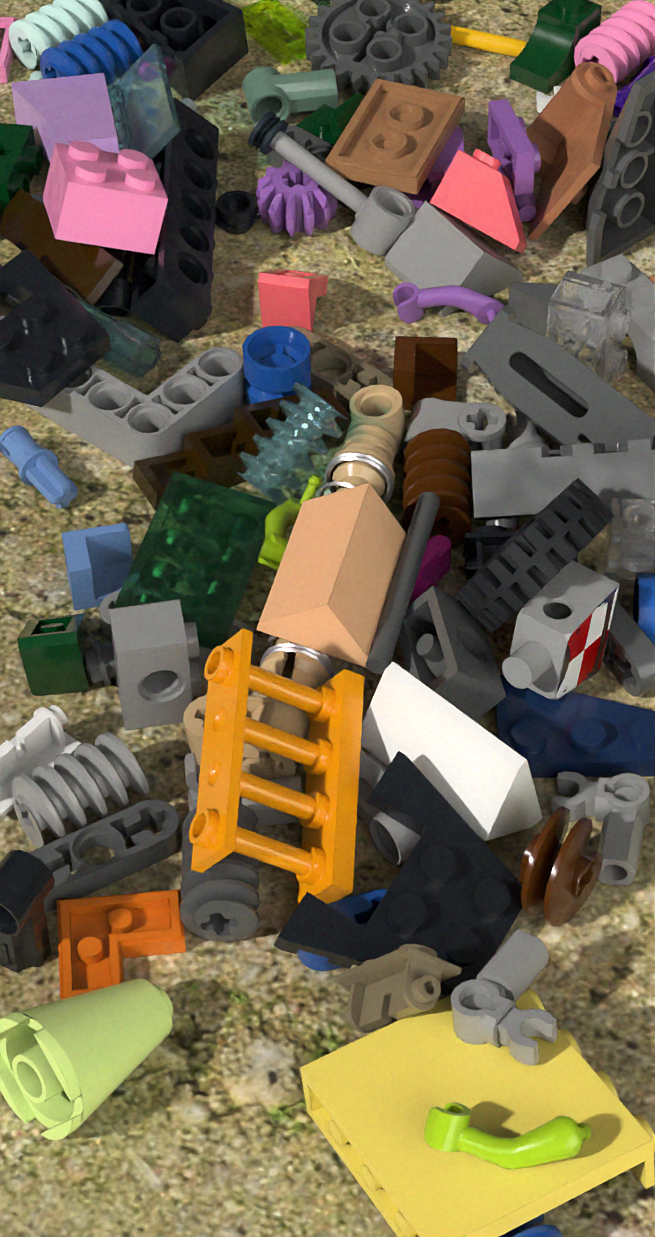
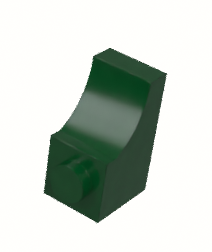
M551 0L538 11V19L527 44L510 63V79L542 93H550L554 86L562 83L575 70V47L580 39L600 26L602 6L589 0Z

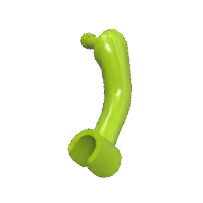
M316 474L310 476L309 483L301 499L290 497L268 513L265 518V541L259 554V563L278 570L289 541L286 538V530L288 527L295 525L303 501L314 498L318 487L323 482L320 476Z
M457 1102L448 1103L444 1109L438 1106L431 1107L424 1130L425 1141L432 1148L445 1152L463 1151L504 1169L511 1170L574 1157L580 1151L582 1141L588 1140L592 1134L591 1127L588 1124H577L572 1118L560 1115L518 1137H496L469 1126L471 1110Z

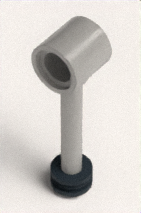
M272 111L265 114L254 125L248 143L256 146V149L260 148V152L264 155L275 150L355 211L356 219L350 228L351 236L355 242L370 253L386 256L415 216L416 208L413 202L405 194L389 186H376L370 195L366 196L285 134L288 127L287 122L284 120L280 121V117L276 118V114Z

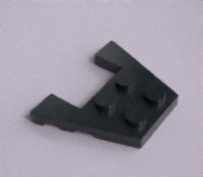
M23 250L0 268V291L22 301L16 309L0 320V398L43 407L111 350L110 334L30 251Z
M398 751L370 794L367 803L420 835L421 838L365 926H361L314 895L306 892L278 935L274 946L282 951L297 954L298 950L327 957V963L350 969L352 965L360 966L364 961L374 960L393 952L405 944L427 946L437 952V958L462 968L461 974L444 980L440 984V994L450 996L454 988L460 983L476 979L477 974L498 950L522 909V884L405 754Z

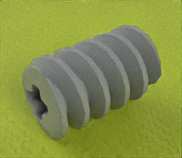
M110 732L98 735L95 740V746L88 742L78 745L74 751V757L68 753L56 756L53 768L47 764L36 766L32 772V779L22 774L14 777L11 782V795L18 821L26 836L37 848L44 846L42 830L46 828L56 839L66 836L63 819L68 817L78 829H82L87 826L85 808L90 807L100 819L108 816L105 798L108 796L120 808H125L129 805L126 787L131 786L143 798L148 796L150 790L146 776L136 757L116 735Z

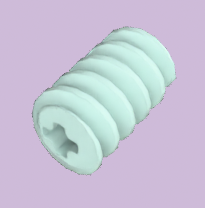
M54 0L52 4L40 7L39 11L27 14L24 19L14 21L9 27V39L18 60L24 67L31 70L35 69L37 64L40 66V57L47 48L57 47L61 42L72 40L73 37L80 33H87L95 26L102 27L109 19L99 0Z

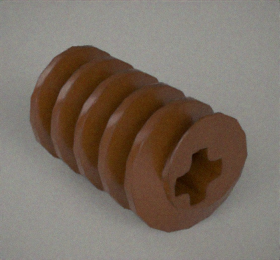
M446 428L424 431L411 439L404 450L403 529L406 533L408 532L419 495L422 492L435 493L440 498V505L429 540L436 535L446 536L451 541V549L464 544L465 533L472 532L471 446L467 438L458 431Z

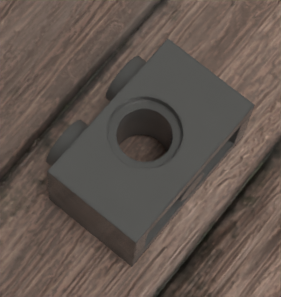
M431 586L407 608L398 637L408 673L476 721L506 697L485 627L467 610L460 600L435 586Z

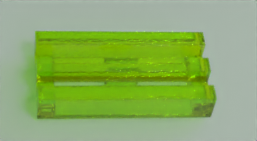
M260 0L240 8L243 10L246 33L282 65L291 64L293 55L299 60L306 58L305 28L309 27L278 0ZM263 11H266L273 19L268 17ZM284 28L298 40L292 38L286 31H284Z

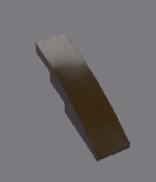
M21 188L0 214V234L20 250L26 249L30 251L56 278L93 306L124 266V264L100 246L55 239L45 205Z
M329 388L235 407L233 424L185 434L183 451L134 461L132 478L155 511L196 500L257 478L309 453L348 430L351 416Z

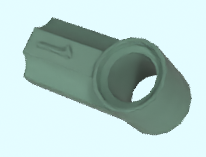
M262 66L250 71L243 79L242 87L251 120L255 124L270 111L276 114V118L280 117V121H286L291 115L313 113L324 104L334 109L338 107V91L334 69L280 74L274 68Z

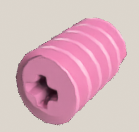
M632 0L622 6L610 18L603 21L600 26L580 39L574 52L575 66L577 67L582 62L599 63L611 71L616 84L623 81L628 74L634 72L638 66L642 65L649 56L655 55V5L645 0Z

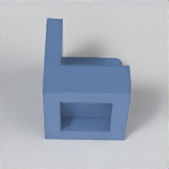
M119 523L62 532L66 571L74 611L100 607L103 599L115 591L134 590L139 592L128 524Z

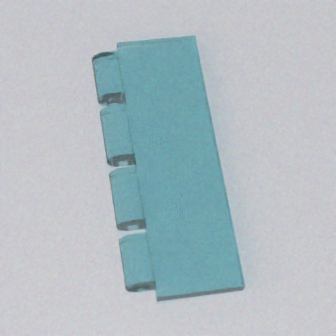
M154 43L117 81V84L113 83L108 89L119 151L122 149L136 150L147 155L149 159H153L181 130L162 50Z

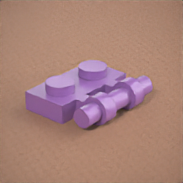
M508 99L489 101L487 143L493 153L492 157L502 162L498 172L510 179L520 220L523 222L531 221L537 213L533 186L534 172H539L541 168L538 145L535 142H530L523 118L516 116Z

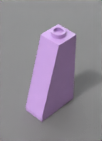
M104 73L11 83L16 124L33 126L35 144L41 146L43 157L49 163L51 162L55 143L70 145L72 141H85L94 144L102 151L119 153L118 137Z

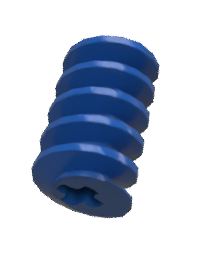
M115 19L105 22L102 27L95 26L87 33H80L73 37L72 40H65L58 44L57 47L47 48L40 57L42 79L104 73L107 86L114 83L115 76L124 79L129 76L130 69L139 72L145 64L142 48L134 33L127 25Z

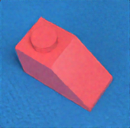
M477 148L472 157L458 150L430 203L523 254L527 247V242L510 179L498 172L502 162Z

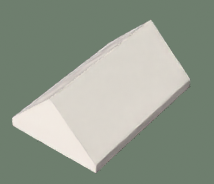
M392 662L384 670L362 722L361 746L387 766L390 765L398 751L405 754L474 832L485 841L531 828L543 818L527 759L395 662Z

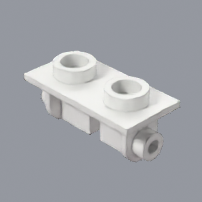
M58 706L39 707L34 711V717L15 732L16 736L10 741L6 740L0 745V819L14 808L11 795V782L14 777L25 774L32 779V772L36 766L47 764L53 768L56 756L62 753L74 756L76 747L82 744L64 732L63 726L67 723V717Z

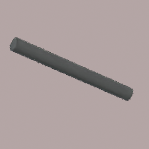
M422 492L416 503L366 661V668L374 674H383L384 670L390 665L440 505V498L432 492Z

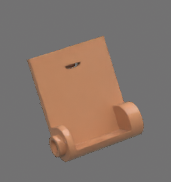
M580 63L546 107L526 129L530 142H535L538 145L541 157L540 171L534 172L542 177L535 206L537 213L534 219H532L528 238L535 242L569 203L576 205L588 190L585 184L601 166L617 96L614 76L602 64Z

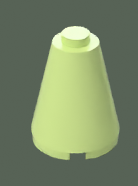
M137 978L16 1011L0 1018V1091L9 1106L25 1124L36 1118L40 1123L49 1128L40 1134L49 1140H60L76 1131L170 1034L172 1030L173 1006L169 996L158 985L152 984L145 979Z

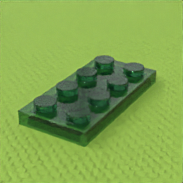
M173 471L117 597L114 609L180 599L184 623L195 622L199 647L213 650L216 646H221L229 638L265 541V518L270 511L277 507L278 503Z

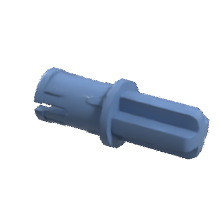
M12 426L0 436V452L19 469V478L22 482L30 487L35 486L49 503L54 504L58 509L69 507L70 501L77 497L78 490L77 486L57 466L58 460L56 455L51 450L39 446L23 426Z

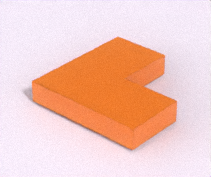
M181 889L57 900L60 999L125 982L123 958L186 953L184 924L180 917Z

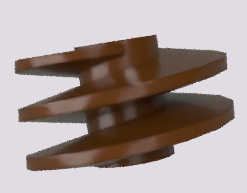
M564 806L557 808L548 819L541 833L536 834L531 839L523 854L518 881L522 884V909L530 916H539L544 913L545 921L553 927H561L567 923L583 906L599 878L603 862L602 855L595 851L589 856L584 855L593 828L592 820L586 816L577 821L564 841L571 818L570 809Z

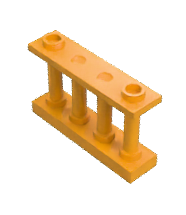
M242 628L221 646H216L209 654L205 664L204 676L208 680L197 807L189 830V840L193 844L191 870L203 873L232 852H236L296 873V878L299 881L297 906L306 892H309L326 904L339 901L353 892L365 676L343 669L322 686L313 689L252 665L253 632ZM248 689L306 711L307 717L310 719L309 739L301 738L246 717ZM244 742L303 764V768L306 771L305 794L242 771ZM243 797L298 817L300 824L303 826L301 848L237 826L239 798Z

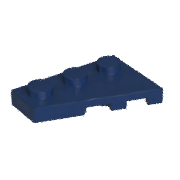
M500 675L506 697L495 705L497 738L527 759L532 778H557L558 773L566 771L576 772L584 777H613L621 773H632L641 777H655V711L571 691L558 700H551L529 688H516L506 680L505 676Z

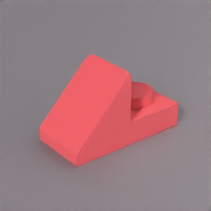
M288 269L259 272L258 288L262 327L298 326L313 332L317 297L326 295L329 275Z

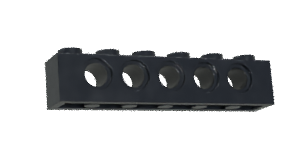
M174 97L145 126L143 154L153 160L168 201L155 254L135 252L130 312L179 343L193 329H201L212 313L211 289L214 279L212 267L213 251L215 248L214 223L217 215L215 201L218 186L219 128Z

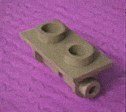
M405 944L393 952L374 960L364 961L362 965L336 975L334 982L350 988L349 1001L345 1013L349 1026L359 1032L370 1033L379 1027L391 1023L392 1017L400 1020L433 1008L441 993V982L461 974L462 968L437 958V952L427 946Z

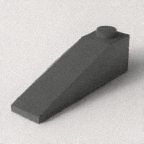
M655 71L634 82L605 145L601 166L588 183L585 221L587 267L619 255L655 232Z

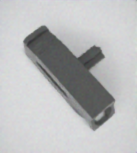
M507 305L497 313L460 361L462 368L470 374L479 367L481 374L485 379L487 378L491 387L494 386L497 395H501L508 405L560 446L581 443L583 439L588 443H604L605 447L616 446V443L633 439L651 438L655 440V420L552 339L542 335L541 332L533 331L530 327L522 326L521 323H515L514 321L517 318L515 311Z

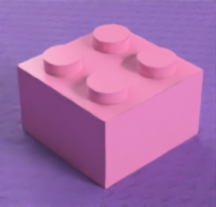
M72 141L70 145L54 144L43 193V201L55 239L154 255L168 197L153 160L136 150L122 149L119 153L102 151L94 144L85 141Z

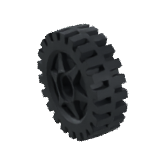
M577 478L535 517L533 516L496 551V554L462 586L455 596L487 630L493 632L523 607L530 598L534 597L561 569L569 564L605 528L614 517V514L587 485Z

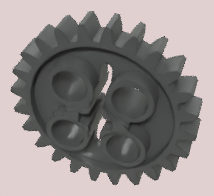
M330 0V7L319 5L318 16L309 17V28H305L306 60L311 61V71L334 69L337 91L339 92L346 87H350L351 97L362 91L368 92L377 78L411 86L416 85L427 89L428 78L438 80L440 78V68L448 67V57L452 53L451 24L445 23L444 12H435L434 1L421 5V0Z

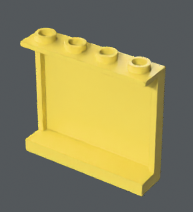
M527 988L516 1001L517 1009H542L545 1011L540 998L531 988ZM450 995L437 1001L436 1005L427 1011L418 1012L395 1021L300 1067L308 1114L398 1237H499L629 1169L646 1189L655 1185V1134L651 1126L641 1115L636 1114L633 1116L619 1100L615 1086L610 1078L603 1071L595 1072L582 1057L575 1038L565 1028L560 1030L557 1028L558 1038L554 1043L538 1036L529 1037L538 1042L539 1062L535 1066L525 1065L516 1061L510 1055L509 1048L505 1045H501L499 1048L489 1043L473 1045L459 1039L454 1032ZM457 1102L471 1110L469 1126L496 1137H518L560 1115L572 1118L577 1124H588L591 1127L592 1134L588 1140L582 1141V1147L574 1157L511 1170L504 1169L463 1151L445 1152L432 1148L425 1141L424 1130L431 1107L438 1106L444 1109L448 1103Z

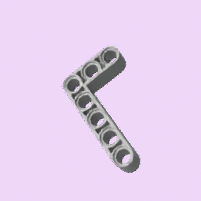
M227 347L208 349L149 395H145L92 365L43 407L23 404L133 468L134 461L183 451L185 434L221 427L234 416L235 407L244 406L243 359L237 351Z

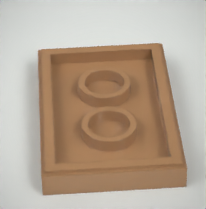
M377 78L325 160V164L344 179L375 186H389L402 192L417 195L465 112V97Z

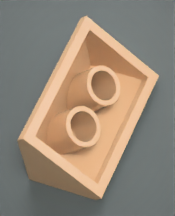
M370 483L303 501L256 630L366 668V661L407 535Z

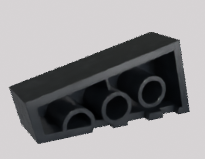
M99 0L109 20L121 21L134 33L142 48L145 64L156 66L162 72V80L183 98H190L195 101L249 52L243 10L223 0Z

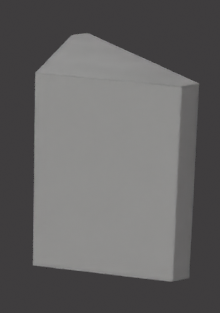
M427 201L423 203L385 256V266L401 281L413 283L418 289L457 285L490 296L508 288L510 282L523 281V272L468 224ZM441 305L431 307L442 318L460 310V308Z

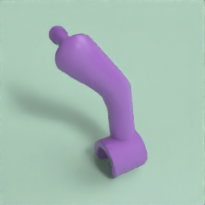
M405 282L400 283L393 291V299L397 306L399 317L407 324L419 320L424 314V308L441 305L460 308L474 315L480 323L489 324L504 307L497 299L457 285L418 289L415 284Z

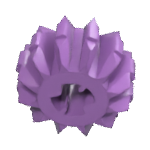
M287 161L282 162L281 168H267L265 176L258 179V187L256 188L258 214L261 215V223L271 226L272 233L288 231L290 237H293L296 233L303 232L311 236L314 228L327 229L329 220L336 217L338 198Z

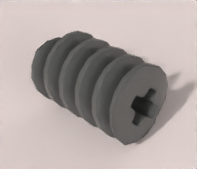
M239 803L237 826L258 833L255 827L259 818L253 810ZM194 808L187 814L182 824L181 921L189 931L204 939L217 942L244 940L253 935L259 928V914L256 911L259 908V893L256 891L259 887V873L257 872L259 860L232 852L203 873L191 870L193 844L189 840V830L196 814V808Z

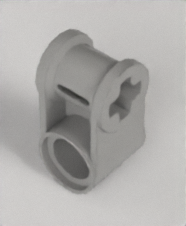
M424 398L417 401L412 407L402 452L404 455V450L409 441L419 433L440 428L458 431L467 438L471 451H479L481 446L482 450L506 449V446L501 441V435L506 429V414L501 408L490 403H464L444 401L437 398ZM483 418L488 420L485 430H483Z

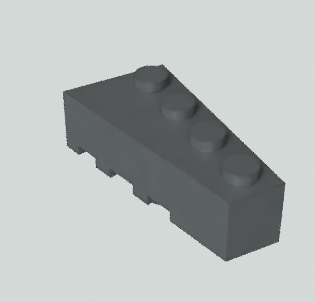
M651 438L627 440L626 442L616 443V446L605 447L604 443L592 442L563 445L558 450H549L548 446L471 451L474 519L486 520V526L498 525L507 529L519 528V518L535 517L577 478L587 485L614 514V517L608 524L630 522V512L652 511V521H655V440Z

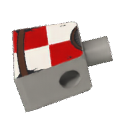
M573 560L561 569L551 581L521 608L517 615L510 655L504 660L502 665V671L506 680L516 688H529L548 699L558 700L600 672L620 584Z

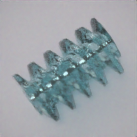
M297 382L294 383L292 388L300 402L295 404L281 400L279 403L287 419L281 421L268 417L265 421L273 433V437L270 439L257 434L252 437L260 451L259 455L256 456L243 451L238 455L247 469L245 473L238 472V474L278 505L288 500V497L281 488L282 486L297 490L302 486V482L295 472L296 468L311 473L315 470L316 465L308 452L312 451L321 455H326L329 452L322 434L340 438L343 432L335 420L336 416L347 419L314 391Z

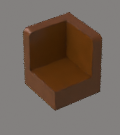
M395 336L393 388L398 390L402 396L404 410H412L414 404L424 398H437L456 402L458 340L456 338Z

